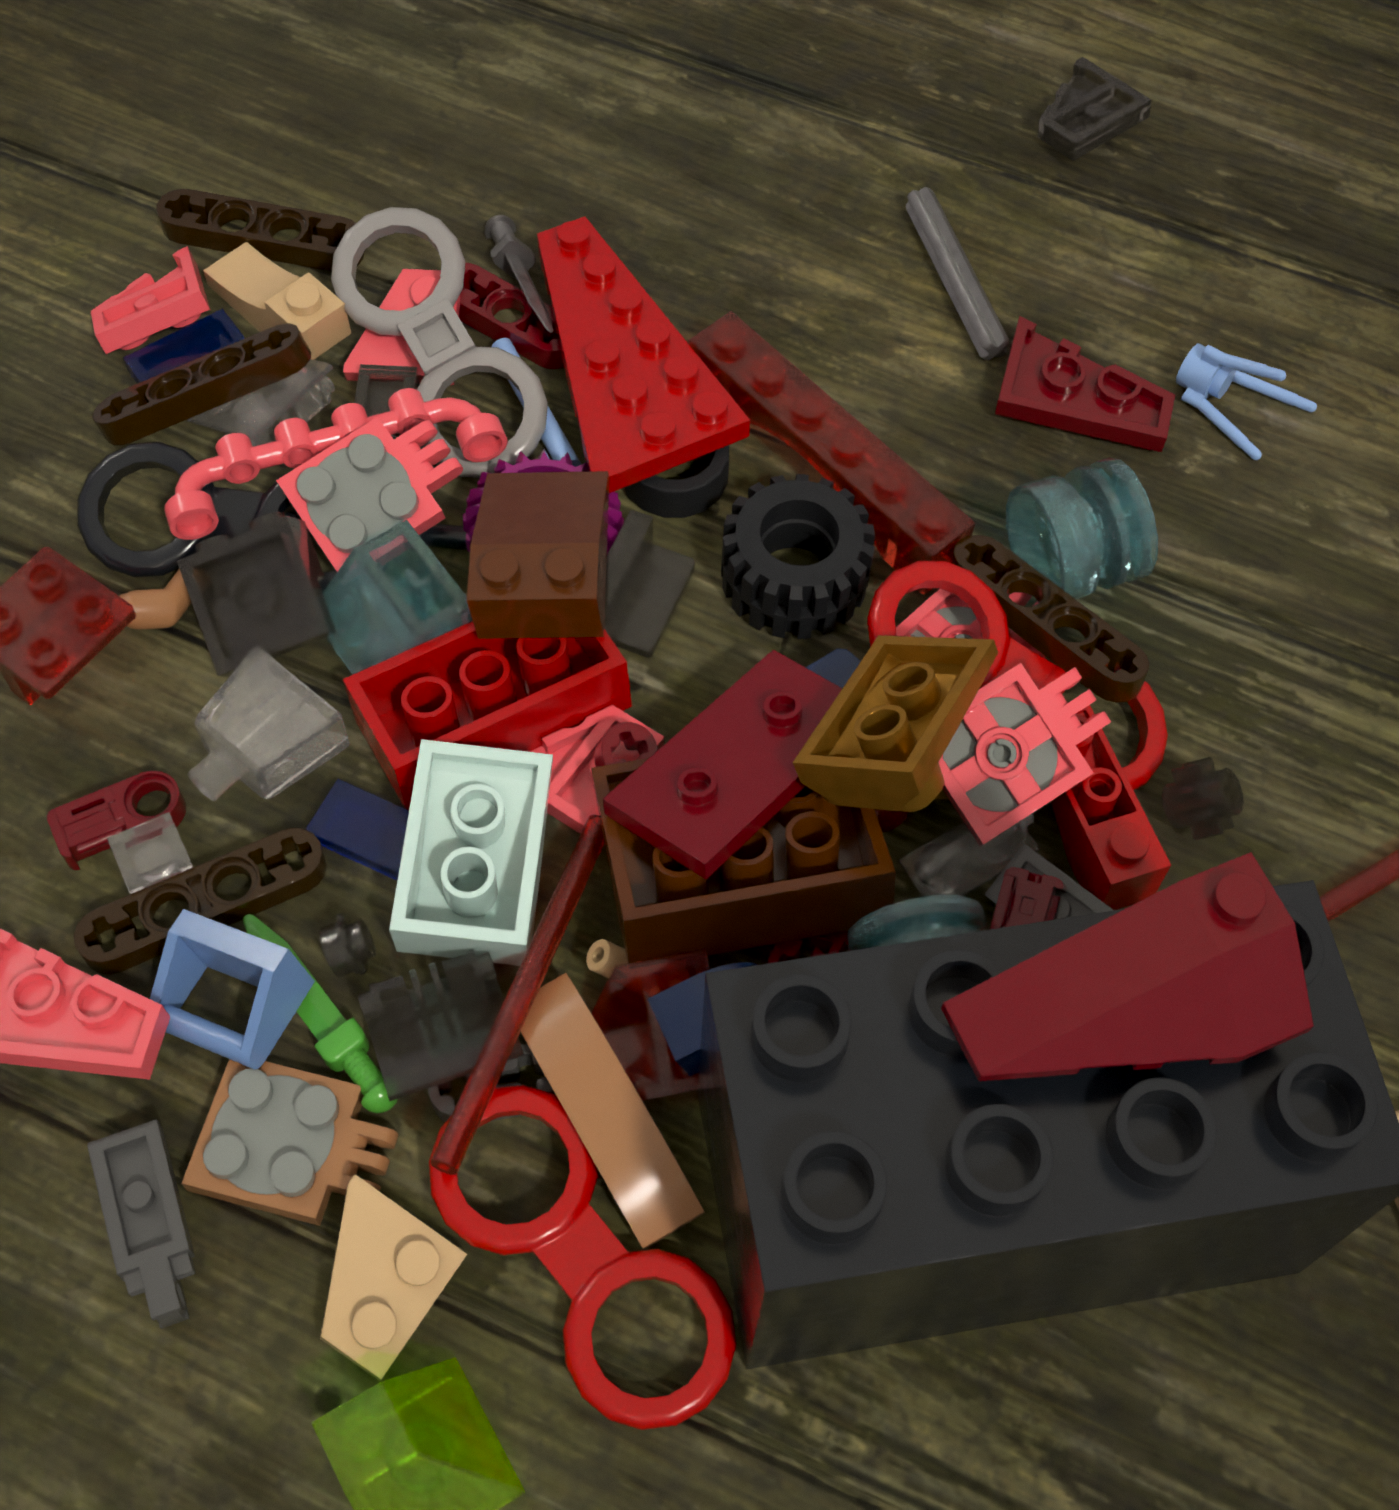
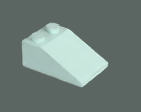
M421 739L389 928L397 952L529 966L538 900L553 754Z

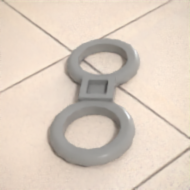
M389 207L365 215L345 232L333 254L331 282L336 296L345 303L344 309L356 324L379 335L404 337L425 374L417 388L424 402L440 399L445 389L459 377L474 372L495 373L510 380L521 392L524 401L523 420L515 436L508 441L505 450L494 459L485 462L468 461L460 449L450 445L439 432L437 423L433 424L438 431L437 435L431 441L421 446V448L435 440L443 439L450 448V453L436 465L450 458H457L463 467V471L459 475L461 477L480 478L481 472L494 473V468L499 459L515 465V460L520 451L528 458L534 453L546 430L548 401L540 378L523 359L497 347L475 346L453 307L463 290L466 263L457 237L439 218L417 208ZM394 233L414 234L429 241L439 252L442 261L440 280L433 293L419 305L402 311L383 310L368 303L359 293L355 281L357 264L365 249L377 239Z

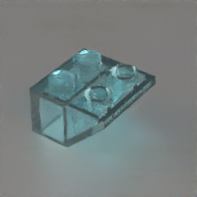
M408 520L354 548L310 611L312 620L352 675L473 621L467 604V596Z

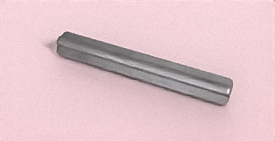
M924 187L919 191L912 190L907 195L906 210L979 356L987 361L994 357H1002L1007 352L1006 346L1009 344V338L935 193L928 187Z

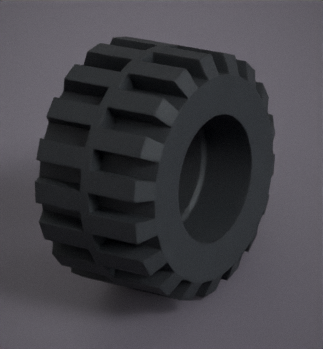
M796 474V479L786 481L783 475L771 477L770 485L767 487L758 482L748 488V498L739 496L732 504V514L726 516L721 563L722 588L725 597L732 598V609L739 617L749 614L750 626L759 631L765 625L771 627L772 636L785 638L786 632H797V639L811 638V631L818 629L822 635L835 631L836 620L846 624L854 616L855 607H861L864 601L875 549L874 526L868 524L869 513L863 504L853 506L855 495L846 488L837 492L833 489L834 482L825 478H821L820 482L816 483L808 481L809 475ZM784 548H801L815 553L823 560L811 565H791L776 559L771 553Z

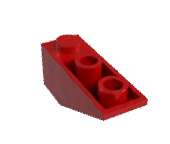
M1090 705L1076 713L1082 724L1094 715ZM1100 729L1076 745L1094 774L1053 799L1051 803L1068 862L1079 884L1110 908L1118 910L1136 904L1155 894L1168 873L1171 863L1103 729Z

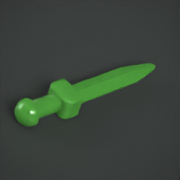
M247 914L244 916L243 924L248 934L288 948L315 980L283 938L254 915ZM315 980L296 1011L318 1040L314 1046L331 1070L336 1072L345 1070L354 1084L360 1085L361 1093L364 1096L361 1105L366 1110L372 1113H384L390 1110L399 1098L397 1081L394 1078L386 1079L367 1054L370 1045L361 1026L355 1018L346 1021Z

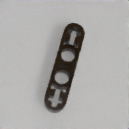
M177 189L166 193L158 201L156 208L164 235L170 241L228 253L248 242L269 260L332 271L333 254L345 232L356 224L353 220L341 216L192 189ZM235 219L248 222L245 228L236 232H228L221 229L225 223ZM284 229H295L300 232L298 237L289 241H279L273 238L277 232ZM363 253V255L361 256V258H360V260H359L357 266H358V265L361 263V261L363 260V258H364V253Z
M291 323L280 324L114 393L96 407L93 419L110 444L114 446L129 444L285 379L304 368L310 361L312 353L296 325Z
M970 535L962 538L955 545L951 563L972 571L994 591L1006 613L1008 627L1064 671L1068 672L1076 667L1082 676L1079 682L1102 699L1118 703L1128 702L1137 697L1149 669L1147 655L1139 646L999 541L988 536ZM1015 592L1027 593L1033 596L1039 604L1027 607L1021 606L1013 602L1008 595ZM1060 627L1074 628L1081 632L1085 640L1081 642L1065 641L1054 630Z
M290 828L281 830L96 908L86 914L77 924L74 933L75 947L89 968L94 971L110 975L123 972L162 955L170 928L156 925L154 923V916L157 909L165 902L182 900L189 904V911L227 926L243 920L247 914L255 915L318 886L324 878L327 868L321 843L313 833L305 829ZM298 851L299 855L303 858L305 867L301 870L293 871L287 864L286 855L288 853ZM265 862L273 880V883L266 886L257 865ZM238 873L245 874L251 878L250 890L242 898L227 901L217 897L218 884L228 875ZM139 916L149 936L140 939L136 932L137 928L131 919ZM112 929L116 934V948L104 952L100 946L102 944L100 934Z

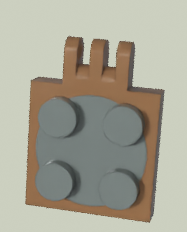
M229 1059L181 1184L187 1191L320 1226L331 1193L345 1196L347 1185L355 1174L357 1175L358 1170L375 1175H386L390 1160L380 1154L365 1151L367 1144L385 1149H394L399 1134L390 1128L357 1120L362 1107L361 1101L364 1097L361 1093L360 1085L267 1061L260 1068L254 1070ZM364 1180L378 1191L381 1190V1186H379L378 1184L371 1182L369 1180Z

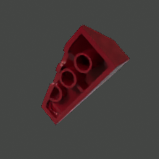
M1252 852L1178 881L943 1002L941 1007L978 1081L1073 1075L1084 1068L1132 1065L1133 1070L1161 1068L1166 1062L1209 1059L1210 1064L1236 1063L1303 1035L1314 1027L1295 922Z

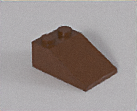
M609 471L487 473L470 545L467 604L478 639L604 637Z

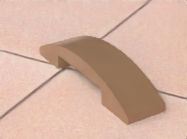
M562 974L507 1006L643 1250L703 1215L705 1211L568 974Z

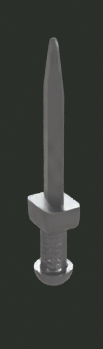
M505 215L491 217L485 225L486 239L492 238L495 246L490 251L493 262L511 277L518 280L528 303L546 330L552 333L553 327L550 315L528 273V270L536 263L534 253L515 237L516 226L512 219Z

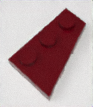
M1019 316L995 411L996 415L1162 452L1168 436L1175 394L1116 364L1103 367L1080 355L1082 347L1065 338L1058 344L1036 333L1037 324Z

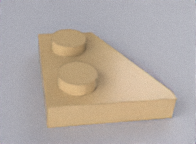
M355 1174L346 1189L320 1339L380 1381L467 1256V1253Z

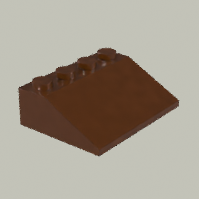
M649 758L591 768L629 970L893 922L896 871L874 809L834 805L828 803L820 794L805 786L710 877L704 879L604 814L603 798Z

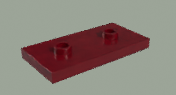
M772 650L603 798L604 814L699 876L707 879L805 787L800 782L792 762L843 688L779 652Z

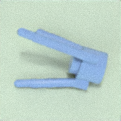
M1197 343L1185 357L1176 377V384L1186 388L1181 400L1202 412L1251 459L1259 460L1262 456L1261 451L1207 400L1211 395L1220 399L1231 383L1234 382L1312 413L1316 411L1317 404L1249 375L1252 374L1276 381H1283L1286 378L1285 371L1224 353L1210 345L1204 346Z

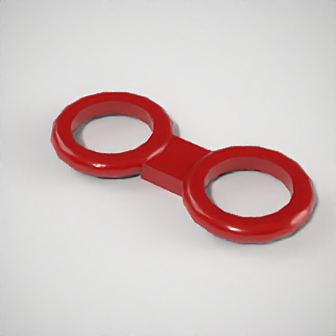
M916 561L893 571L874 593L867 617L870 647L878 635L897 636L895 615L899 601L904 595L919 588H940L957 595L970 606L980 623L982 639H994L998 654L980 688L1019 663H1022L1039 690L1066 673L1058 665L1053 664L1010 638L1006 613L994 591L968 569L947 561ZM1144 681L1137 697L1128 701L1131 710L1137 718L1140 736L1135 756L1127 766L1122 768L1133 790L1144 786L1161 765L1168 739L1164 709L1150 684Z
M525 1085L490 1088L463 1102L439 1129L429 1159L431 1196L445 1224L468 1244L503 1256L532 1252L571 1300L563 1327L565 1365L581 1397L608 1420L640 1430L677 1426L706 1409L728 1380L737 1346L733 1311L716 1279L690 1258L660 1249L628 1252L590 1206L598 1178V1170L555 1094ZM523 1115L542 1121L558 1134L568 1153L570 1173L563 1194L548 1212L530 1222L506 1225L484 1218L468 1205L459 1188L458 1163L464 1145L479 1127L498 1117ZM655 1279L677 1286L694 1300L705 1322L707 1346L701 1367L688 1384L667 1396L642 1398L622 1392L604 1376L594 1357L592 1331L598 1311L613 1292L631 1282Z

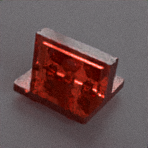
M44 547L0 587V672L11 691L27 704L32 705L40 696L50 699L135 619V610L127 601L50 547Z

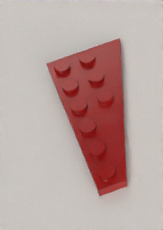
M585 216L537 233L538 253L547 293L550 295L556 332L560 339L562 359L575 417H577L585 461L588 463L589 472L609 471V494L749 437L750 419Z

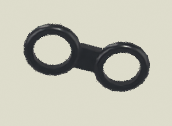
M162 442L133 443L108 454L87 475L77 499V526L88 551L108 569L135 578L164 576L189 564L204 548L210 551L257 556L264 573L285 591L310 599L334 598L364 586L383 566L386 559L384 557L345 583L336 570L332 572L311 573L295 568L284 558L278 546V526L284 511L291 505V502L277 481L265 493L215 487L213 482L205 485L201 491L208 493L212 497L219 519L216 529L205 537L194 540H183L176 537L171 543L152 551L136 552L118 546L111 540L104 525V506L111 490L121 479L140 469L161 468L181 476L189 467L199 462L186 450Z

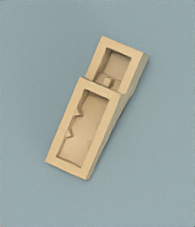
M245 242L203 270L207 285L259 332L280 324L291 323L296 325L312 353L311 359L307 364L351 334L348 315L345 312V303L311 273L308 272L302 277L294 275L270 261L248 242Z

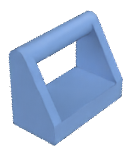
M183 909L168 931L150 999L161 1004L170 1016L166 1033L255 1070L260 1068L266 1061L315 980L288 948ZM207 967L258 987L245 1035L180 1009Z

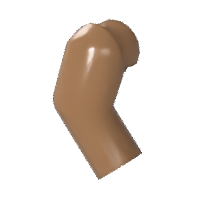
M180 567L164 589L133 590L119 595L113 603L114 617L120 624L126 625L131 629L170 628L179 621L203 589L205 583L196 572L186 567Z

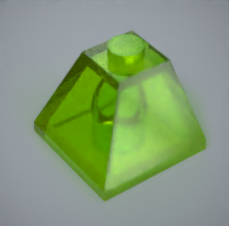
M456 1357L382 1381L311 1422L341 1487L354 1510H498L526 1493Z

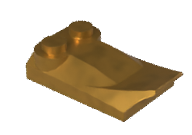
M878 635L792 762L800 782L820 794L828 803L838 806L915 812L927 807L942 791L944 785L943 774L938 762L962 722L998 654L994 639Z

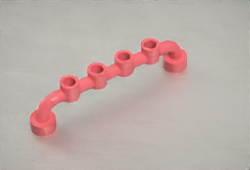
M405 388L395 392L389 398L388 407L390 411L368 417L362 405L347 403L339 406L332 413L331 420L333 426L310 431L308 423L301 418H289L283 420L275 427L274 436L276 441L252 446L250 438L243 433H231L223 436L215 446L218 456L193 464L180 476L175 487V495L166 502L164 511L170 531L175 537L183 540L205 537L216 529L219 522L212 497L208 493L201 491L205 485L223 479L235 484L246 483L253 480L261 469L285 464L290 468H297L377 416L390 435L398 433L402 435L426 420H430L432 424L445 421L458 422L460 424L456 429V438L463 456L471 462H485L494 459L505 450L508 440L499 418L494 414L482 413L479 408L471 403L452 397L424 402L418 390Z

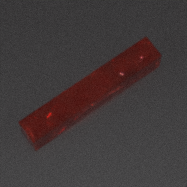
M732 311L689 339V345L750 419V424L761 427L784 441L803 456L825 479L833 481V488L837 492L846 488L855 495L853 506L864 505L869 513L868 524L874 526V545L882 559L892 568L898 570L916 561H947L951 563L955 545L962 538L973 535L975 522ZM919 588L917 590L925 595L933 588Z

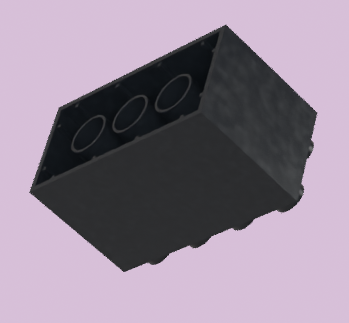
M1314 880L1273 886L1295 922L1314 1027L1303 1035L1236 1063L1210 1064L1209 1059L1166 1062L1161 1068L1133 1070L1132 1065L1084 1068L1073 1075L991 1081L977 1080L941 1010L943 1002L1124 909L705 973L697 1095L746 1370L1297 1274L1399 1196V1122Z

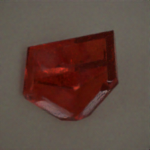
M706 949L615 965L591 1012L642 1101L698 1090L699 1073L690 1077L675 1061L648 998L692 976L710 970Z

